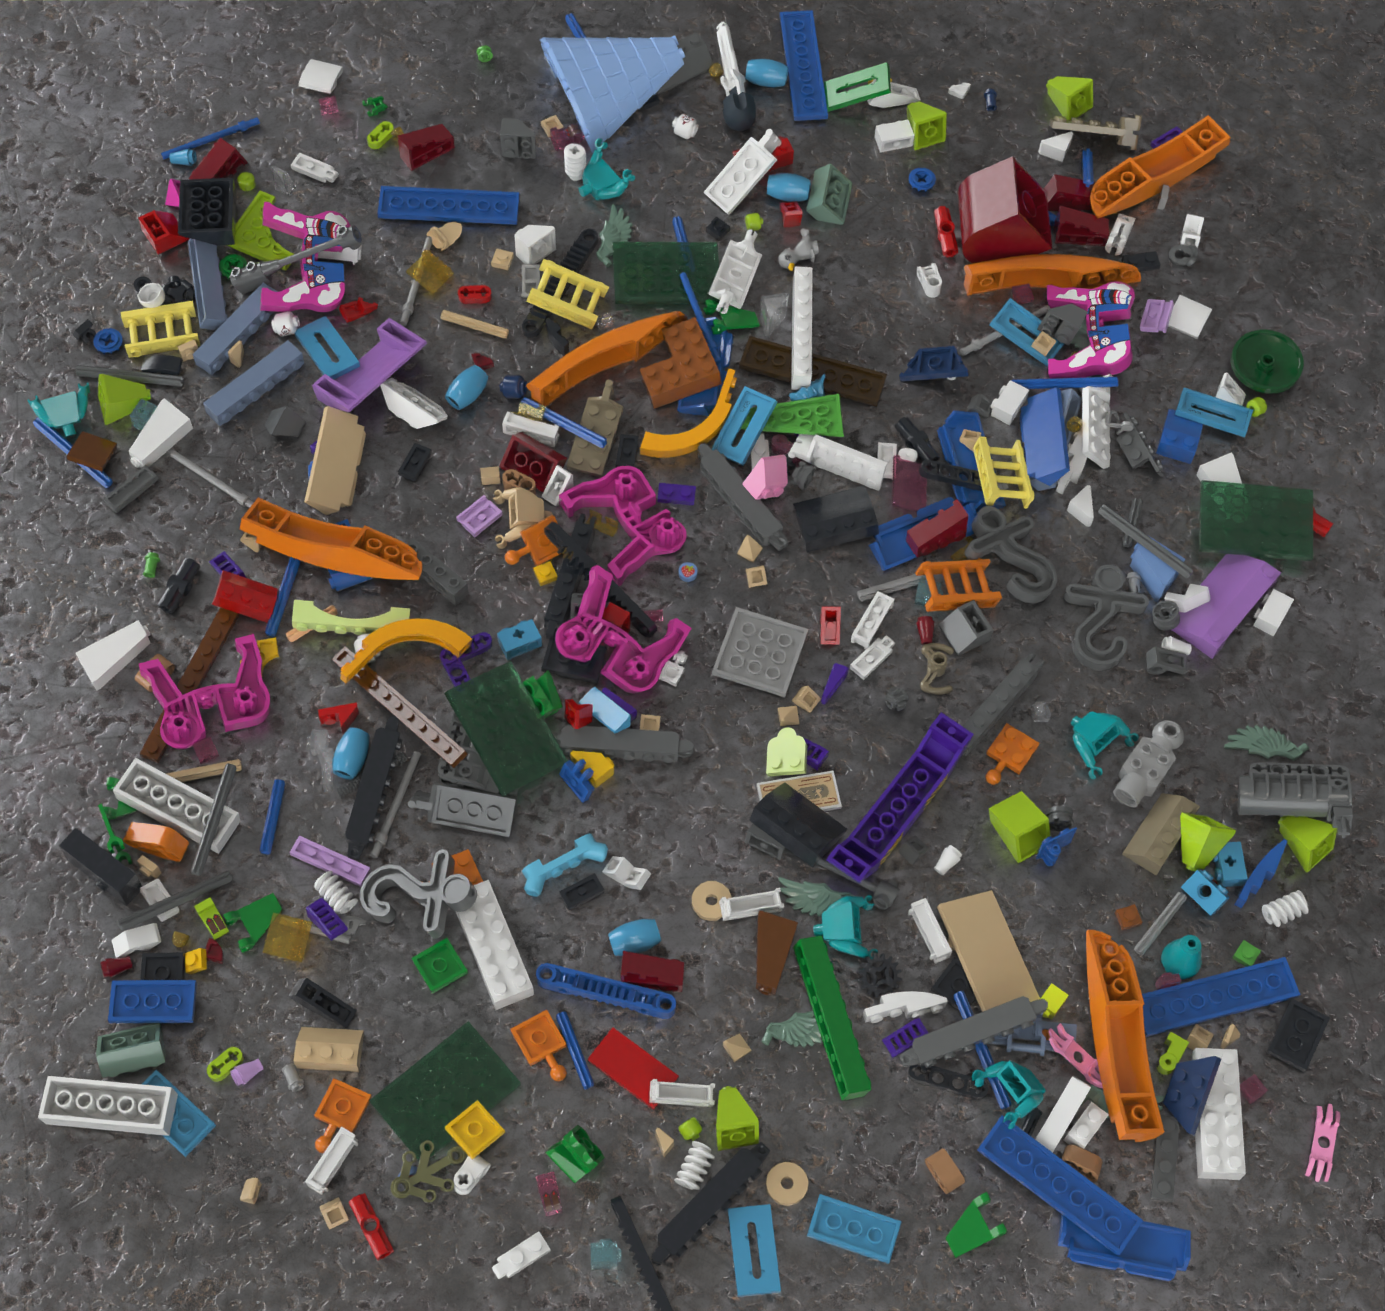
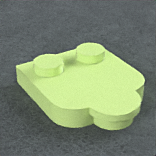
M789 727L783 728L779 731L778 736L771 739L768 743L766 774L768 777L806 774L807 743L803 737L797 736L794 729Z

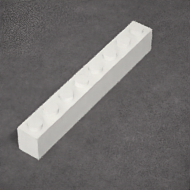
M795 266L792 293L791 389L800 390L802 387L808 388L812 378V268Z

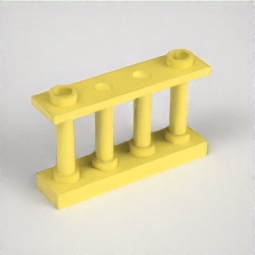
M543 259L539 270L544 273L538 288L531 289L526 302L593 329L598 318L593 312L599 296L604 298L609 286L557 265L551 260ZM550 275L560 279L554 296L544 293ZM567 282L577 286L570 303L560 299ZM583 289L593 293L587 310L577 307Z
M193 301L121 312L124 327L130 330L131 344H125L128 357H140L142 355L178 350V346L195 340L197 346H201L198 333L192 332L191 318L196 317ZM183 319L185 335L175 336L173 320ZM165 322L167 338L156 339L155 323ZM147 325L149 341L138 342L137 326Z
M979 436L973 451L986 505L993 506L999 497L1022 499L1023 507L1027 509L1034 500L1035 494L1031 487L1029 475H1027L1024 449L1021 446L1020 440H1016L1012 449L990 447L986 437ZM990 454L1011 456L1012 462L993 461ZM993 468L1015 470L1016 477L996 475ZM997 483L1018 484L1019 491L1000 490Z

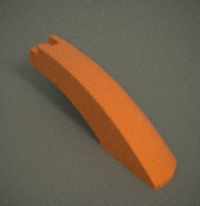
M1208 115L1166 143L1134 158L1129 157L1101 176L1094 184L1090 196V204L1097 218L1114 214L1155 196L1161 192L1163 185L1173 186L1213 160L1218 152L1229 146L1231 137Z
M1087 930V978L1091 1022L1098 1068L1110 1121L1116 1124L1119 1140L1134 1139L1135 1142L1151 1140L1162 1135L1164 1128L1150 1074L1144 1030V1000L1135 966L1122 944L1119 946L1111 939L1112 936L1096 930Z

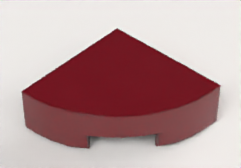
M479 353L471 354L474 365L482 370L494 367L491 358H487Z
M209 938L205 947L206 959L223 964L224 954L221 946L217 941Z

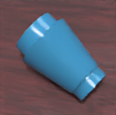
M190 148L170 153L169 156L171 164L192 166L197 162L196 152Z

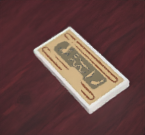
M834 771L756 784L759 801L785 782L824 812L842 808Z

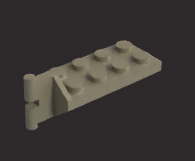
M1135 115V118L1121 117L1118 124L1110 121L1100 124L1099 120L1089 119L1088 122H1083L1084 120L1074 117H1072V120H1066L1067 118L1064 116L1050 118V126L1052 128L1117 135V145L1130 146V150H1137L1139 135L1133 134V130L1140 131L1142 115Z
M606 380L602 397H588L580 425L605 437L607 445L604 448H600L576 435L566 466L569 470L600 478L603 476L624 409L622 405L613 401L615 396L612 380Z

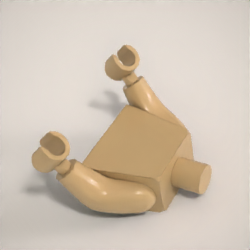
M521 487L504 490L503 493L500 490H496L494 492L495 497L493 498L496 504H502L505 499L509 502V523L511 529L504 537L502 535L495 537L496 542L502 540L496 546L499 549L505 548L507 541L512 542L522 538L520 531L553 515L552 512L544 510V501Z

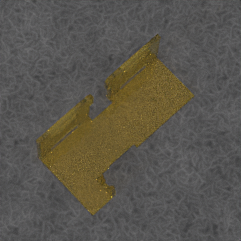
M520 402L518 412L513 413L542 422L546 406L538 405L540 407L534 408L531 405Z
M590 509V516L586 524H590L592 516H596L598 519L595 529L613 537L618 529V521L606 516L605 524L601 522L602 514Z
M971 536L965 539L968 542L967 545L950 556L954 561H963L967 558L965 550L970 542L974 540Z

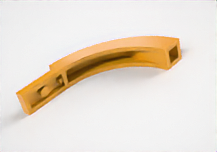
M728 368L717 404L707 419L697 427L679 434L661 435L646 431L640 447V455L656 458L677 457L696 451L700 444L710 442L723 428L730 415L732 404L729 403L732 393L729 392L736 385L735 370Z
M416 618L396 621L375 630L362 640L363 649H360L355 654V659L351 663L347 662L341 668L340 679L347 684L375 655L397 643L406 641L429 642L445 648L459 658L471 646L472 638L458 628L437 620Z

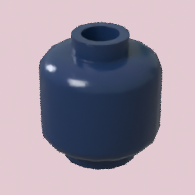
M507 375L500 382V391L503 392L505 398L521 399L528 391L526 387L528 383L522 376Z

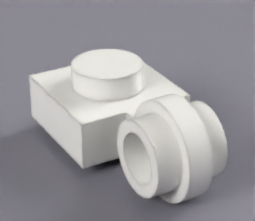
M682 650L678 651L672 660L675 663L668 660L661 671L659 679L677 686L685 671V668L680 666V664H685L688 655Z

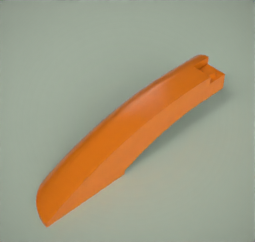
M1021 255L964 266L966 273L964 287L967 296L1000 289L1047 288V285H1054L1060 288L1095 289L1114 281L1126 284L1141 282L1140 271L1134 265L1080 255Z
M681 311L660 314L620 326L589 340L560 358L526 385L531 391L532 400L547 407L581 381L616 365L632 360L637 362L664 341L662 329L688 320L687 316Z
M259 497L241 518L240 530L256 536V543L316 566L354 575L398 580H419L422 573V562L419 561L417 552L412 547L366 525L363 528L350 527L311 519Z

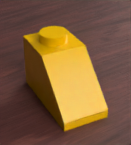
M572 751L570 753L571 761L574 765L581 759L585 760V767L580 771L582 774L589 768L594 771L592 777L588 780L595 788L614 775V763L609 757L605 758L602 753Z

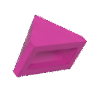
M171 178L169 180L165 205L179 208L180 181Z

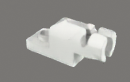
M1118 214L1105 246L1109 254L1112 247L1117 248L1115 255L1122 253L1136 218Z

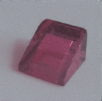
M662 608L643 610L653 622L663 621Z

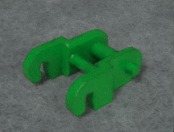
M382 96L367 98V102L365 100L362 101L363 106L374 105L375 107L372 109V113L370 111L367 112L369 117L378 115V112L388 108L387 104L383 103L384 98Z

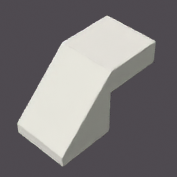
M1192 214L1186 215L1180 245H1195L1198 248L1204 217Z
M1195 584L1189 585L1185 595L1167 592L1165 595V601L1174 602L1177 604L1179 612L1184 613L1209 602L1211 599L1208 587Z
M612 856L602 871L605 875L622 885L638 890L643 888L651 875L647 869L636 868L624 857Z
M157 923L126 930L112 939L116 958L126 957L135 950L149 951L161 942Z

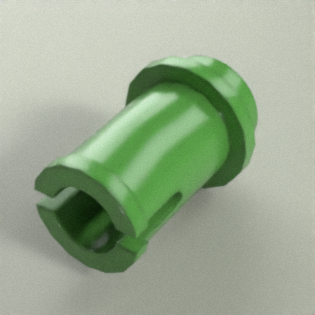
M149 552L145 556L146 564L143 575L154 578L160 558L157 553Z

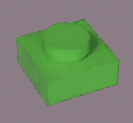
M1243 940L1232 958L1245 967L1252 966L1261 950Z

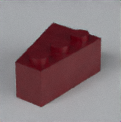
M443 124L397 136L400 158L411 171L455 148L454 137Z
M220 138L214 143L209 153L203 157L199 166L192 171L188 179L227 178L230 174L235 175L237 173L236 169L241 164L245 166L248 162L235 147Z
M1054 174L1044 187L1047 192L1048 210L1058 211L1060 205L1078 211L1092 210L1090 196L1096 182L1086 187V184L1081 179Z
M1059 206L1054 224V243L1106 246L1109 238V219L1097 218L1093 214Z
M958 499L953 501L954 505L947 510H939V515L930 521L925 519L907 531L906 542L917 558L929 555L934 550L945 548L948 544L961 541L966 537L969 515Z
M623 951L621 982L653 990L682 992L684 962L678 959H665Z

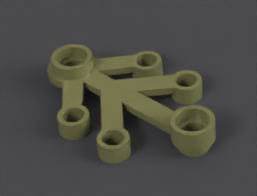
M429 1140L422 1142L420 1145L421 1156L416 1174L409 1177L411 1165L415 1162L416 1155L413 1151H407L402 1155L403 1166L400 1177L395 1178L391 1183V1193L400 1199L412 1195L422 1198L426 1203L433 1202L436 1199V1192L434 1190H423L413 1185L423 1182L440 1187L443 1192L452 1191L454 1188L453 1180L449 1178L441 1179L431 1175L451 1163H462L466 1157L465 1151L460 1146L452 1147L449 1149L447 1156L427 1167L430 1154L434 1150V1144ZM426 1143L430 1145L429 1151L424 1149ZM453 1152H456L458 1154V1158L456 1160L452 1158ZM407 1154H410L412 1156V1160L410 1162L406 1160ZM446 1181L450 1183L449 1189L444 1187ZM398 1184H402L404 1186V1190L402 1192L398 1190ZM427 1192L432 1194L431 1200L426 1198Z

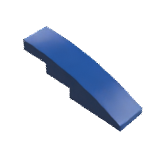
M1283 839L1260 861L1242 887L1234 904L1235 906L1242 908L1250 892L1256 895L1261 888L1263 880L1270 881L1288 840Z

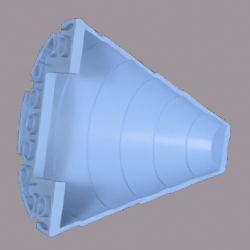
M675 35L672 37L650 38L543 37L540 39L544 55L555 78L558 77L570 101L579 127L592 153L597 149L595 147L596 139L601 138V144L607 138L609 139L637 109H640L684 65L682 58H685L682 48L678 49L679 43Z

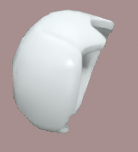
M149 283L140 289L137 297L144 307L155 308L163 304L165 291L159 283Z

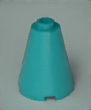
M1186 935L1168 943L1164 947L1160 960L1166 973L1180 980L1193 977L1198 973L1202 964V945L1198 937Z

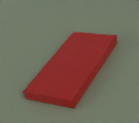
M612 1027L587 1059L589 1063L652 1110H655L659 1103H649L650 1082L653 1079H657L658 1082L675 1083L679 1078V1075L614 1027Z

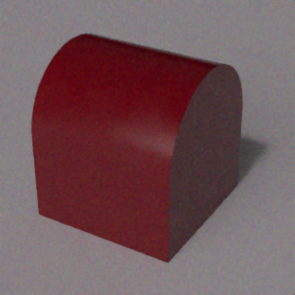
M1013 156L971 174L960 184L958 188L962 250L964 257L973 264L1006 257L1040 254L1052 249L1047 192Z

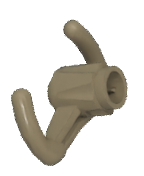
M941 643L923 645L921 652L927 658V674L920 682L921 690L934 695L952 692L953 688L950 685L940 688H934L930 685L936 677L942 676L945 673L948 660L944 653L934 652L933 650L944 651L952 655L954 649Z

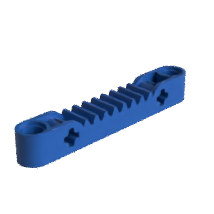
M550 963L541 964L536 970L537 983L543 989L567 995H579L582 998L587 997L590 1000L595 999L598 1002L603 1001L606 1004L611 1003L622 1008L627 1007L630 1010L661 1019H669L676 1012L675 998L665 992ZM544 973L552 975L549 979H543L541 976ZM663 1003H668L671 1005V1008L664 1010L660 1006Z

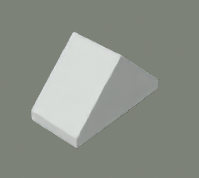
M1073 132L1041 140L1038 152L1041 155L1063 162L1070 147Z
M1224 373L1216 398L1243 406L1246 396L1245 392L1228 373Z
M557 465L542 494V498L554 506H558L559 495L574 487L573 474Z
M1090 485L1083 488L1070 501L1067 511L1086 527L1091 526L1094 518Z

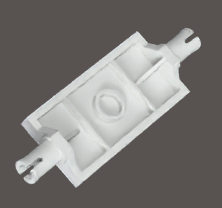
M753 230L746 232L742 242L730 240L708 293L720 300L716 309L720 312L721 307H723L722 314L727 313L729 305L741 309L762 257V254L756 252L754 248V242L758 234L754 231L753 236H751Z

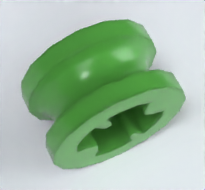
M484 45L477 49L479 61L488 62L493 58L490 46Z

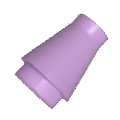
M256 1059L235 1066L230 1071V1074L237 1086L245 1085L263 1070V1066L260 1060Z

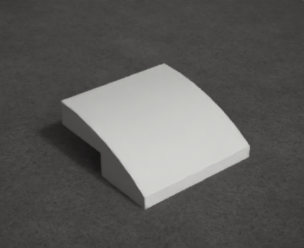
M311 59L301 75L299 86L331 94L337 86V79L343 73V67Z
M1179 295L1173 306L1168 327L1198 339L1212 309Z

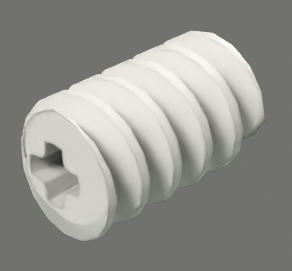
M569 144L564 149L565 172L570 179L578 181L583 179L582 175L586 167V151L579 144Z
M331 870L316 880L314 888L319 891L320 896L324 897V900L329 903L336 914H344L357 904L358 899L350 900L353 893L345 894L348 891V887H342L343 881L336 882L339 877L338 875L331 877L333 873Z
M1299 890L1262 906L1264 919L1271 925L1274 923L1276 927H1279L1281 922L1286 924L1288 919L1293 921L1295 916L1301 917V912L1308 914L1307 901Z
M693 1141V1148L688 1150L689 1155L684 1159L686 1163L681 1165L683 1171H678V1178L674 1179V1181L685 1188L700 1190L696 1182L704 1181L700 1174L707 1175L708 1172L703 1167H711L707 1159H714L715 1156L711 1154V1149L708 1146Z

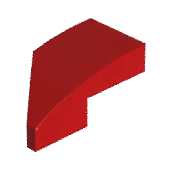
M359 297L358 301L340 305L339 311L348 323L373 312L378 308V304L375 302L373 304L365 302L363 298Z

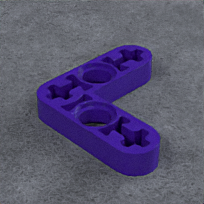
M486 632L472 636L471 652L463 653L459 658L446 649H443L440 653L441 663L458 695L465 691L462 689V681L469 691H474L473 682L462 662L491 649L492 638ZM484 639V641H487V644L484 645L480 640ZM446 655L452 657V660L446 658ZM460 669L462 674L455 677L452 675V671Z

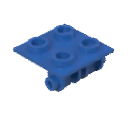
M1077 827L1071 830L1066 828L1054 838L1050 836L1044 839L1036 860L1042 858L1047 866H1054L1061 848L1071 843Z

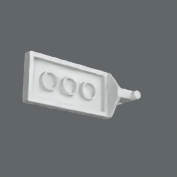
M771 129L766 130V134L759 142L751 137L703 193L730 215L777 161L771 153L777 146L781 145V140Z
M1108 374V375H1105V376H1103V377H1113V376H1112V374ZM1088 386L1079 388L1080 392H1082V454L1101 468L1110 467L1111 440L1110 427L1106 424V415L1110 411V387Z
M799 434L788 453L790 458L797 457L818 468L877 491L882 486L887 466L885 461L816 434Z

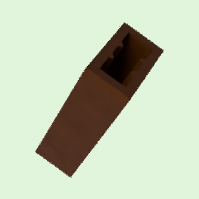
M759 910L757 918L756 989L760 993L769 996L771 994L776 995L798 922Z

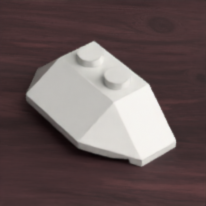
M394 378L385 380L380 385L388 409L416 429L439 423L448 417L444 409L416 389L397 382Z

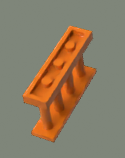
M979 558L977 560L946 562L926 561L921 563L915 574L916 576H926L931 592V597L925 604L926 611L955 610L973 600L979 608L996 607L1002 599L1000 591H990L984 573L991 562L990 559ZM960 573L966 594L956 593L950 574ZM967 573H977L983 593L973 592ZM943 574L949 595L939 594L933 575Z

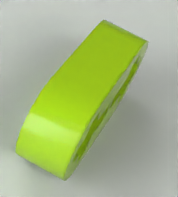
M388 121L380 123L367 136L368 146L371 149L381 148L393 137V124Z
M230 1047L214 1059L207 1067L209 1078L212 1081L219 1082L230 1075V1071L235 1066L243 1063L244 1056L241 1050L237 1047ZM232 1053L233 1055H237V1061L230 1060V1055ZM215 1067L220 1069L221 1073L219 1075L213 1074Z

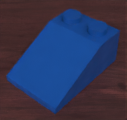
M1169 408L1156 454L1191 464L1197 450L1203 424L1175 415L1176 410Z

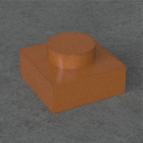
M1135 904L1115 911L1122 931L1140 926L1143 923Z

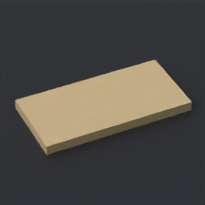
M992 890L938 905L937 909L982 1012L1021 996L1029 998L1030 1002L1040 999Z

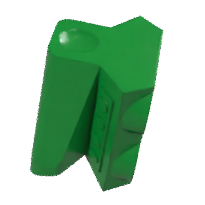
M549 670L537 680L534 676L528 678L511 692L513 704L522 710L523 720L531 726L556 714L563 708Z
M579 1125L563 1137V1140L553 1144L545 1152L574 1184L605 1158L600 1148L590 1140L588 1133Z

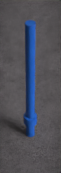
M256 117L246 122L243 120L238 122V125L162 152V158L164 160L169 158L170 153L189 148L193 149L236 132L247 131L248 128L260 124L259 119Z
M683 272L679 276L716 364H719L721 359L717 352V344L711 337L687 274Z

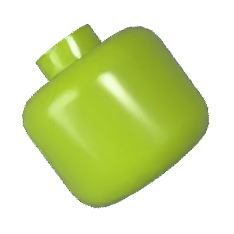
M243 172L238 176L237 181L241 190L251 191L255 188L256 181L252 173Z
M758 213L745 216L747 230L757 231L761 229L763 218Z
M1256 397L1248 401L1246 407L1253 409L1252 417H1258L1266 412L1267 403L1263 398Z
M692 1117L683 1122L678 1127V1130L685 1140L692 1139L694 1141L700 1137L699 1133H701L702 1127L698 1120Z

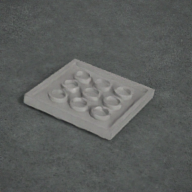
M736 607L712 675L786 697L809 629Z

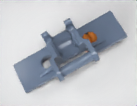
M1043 1013L1036 1016L1037 1018L1033 1022V1026L1023 1030L1021 1027L1014 1029L1015 1033L1006 1037L1002 1035L994 1037L995 1041L989 1044L1006 1046V1052H1011L1012 1050L1039 1053L1040 1056H1044L1045 1050L1054 1051L1049 1041L1050 1035L1048 1031L1052 1028L1059 1036L1057 1030L1059 1023L1042 1021ZM1061 1023L1065 1031L1073 1036L1076 1042L1077 1025ZM1012 1038L1038 1041L1040 1045L1012 1042Z

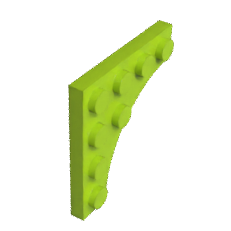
M260 190L235 225V245L226 246L261 261L281 260L293 255V253L283 248L278 242L276 243L269 227L262 225L264 202H270L274 205L276 199L275 196ZM291 264L285 265L281 269L287 271Z

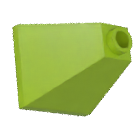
M1057 76L1047 82L1048 95L1062 116L1067 118L1066 120H1072V117L1078 118L1093 108L1092 79Z
M920 101L907 105V118L914 133L913 147L915 150L946 141L947 113Z
M99 374L98 399L104 424L108 425L145 407L147 401L151 400L150 390L146 389L144 384Z
M1182 812L1180 815L1182 862L1187 864V869L1195 872L1198 869H1204L1234 836L1236 830L1208 816Z
M1283 816L1278 821L1280 833L1285 840H1288L1287 844L1307 873L1334 849L1337 828H1333L1332 824L1305 816Z
M726 1086L719 1090L716 1122L718 1151L759 1144L758 1118L736 1087Z

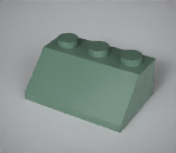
M831 163L816 169L806 211L817 221L844 224L852 182Z
M152 1023L98 1036L96 1058L102 1078L116 1077L120 1073L136 1072L141 1068L157 1067L165 1063L166 1051L161 1023Z

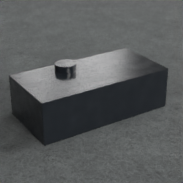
M77 828L59 845L66 859L95 881V886L103 893L105 891L109 892L125 906H128L140 893L142 885L137 875Z

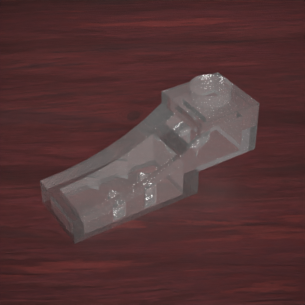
M312 729L311 736H308L307 747L311 749L312 755H316L320 761L324 792H332L334 779L333 757L335 751L334 748H329L330 737L328 730Z

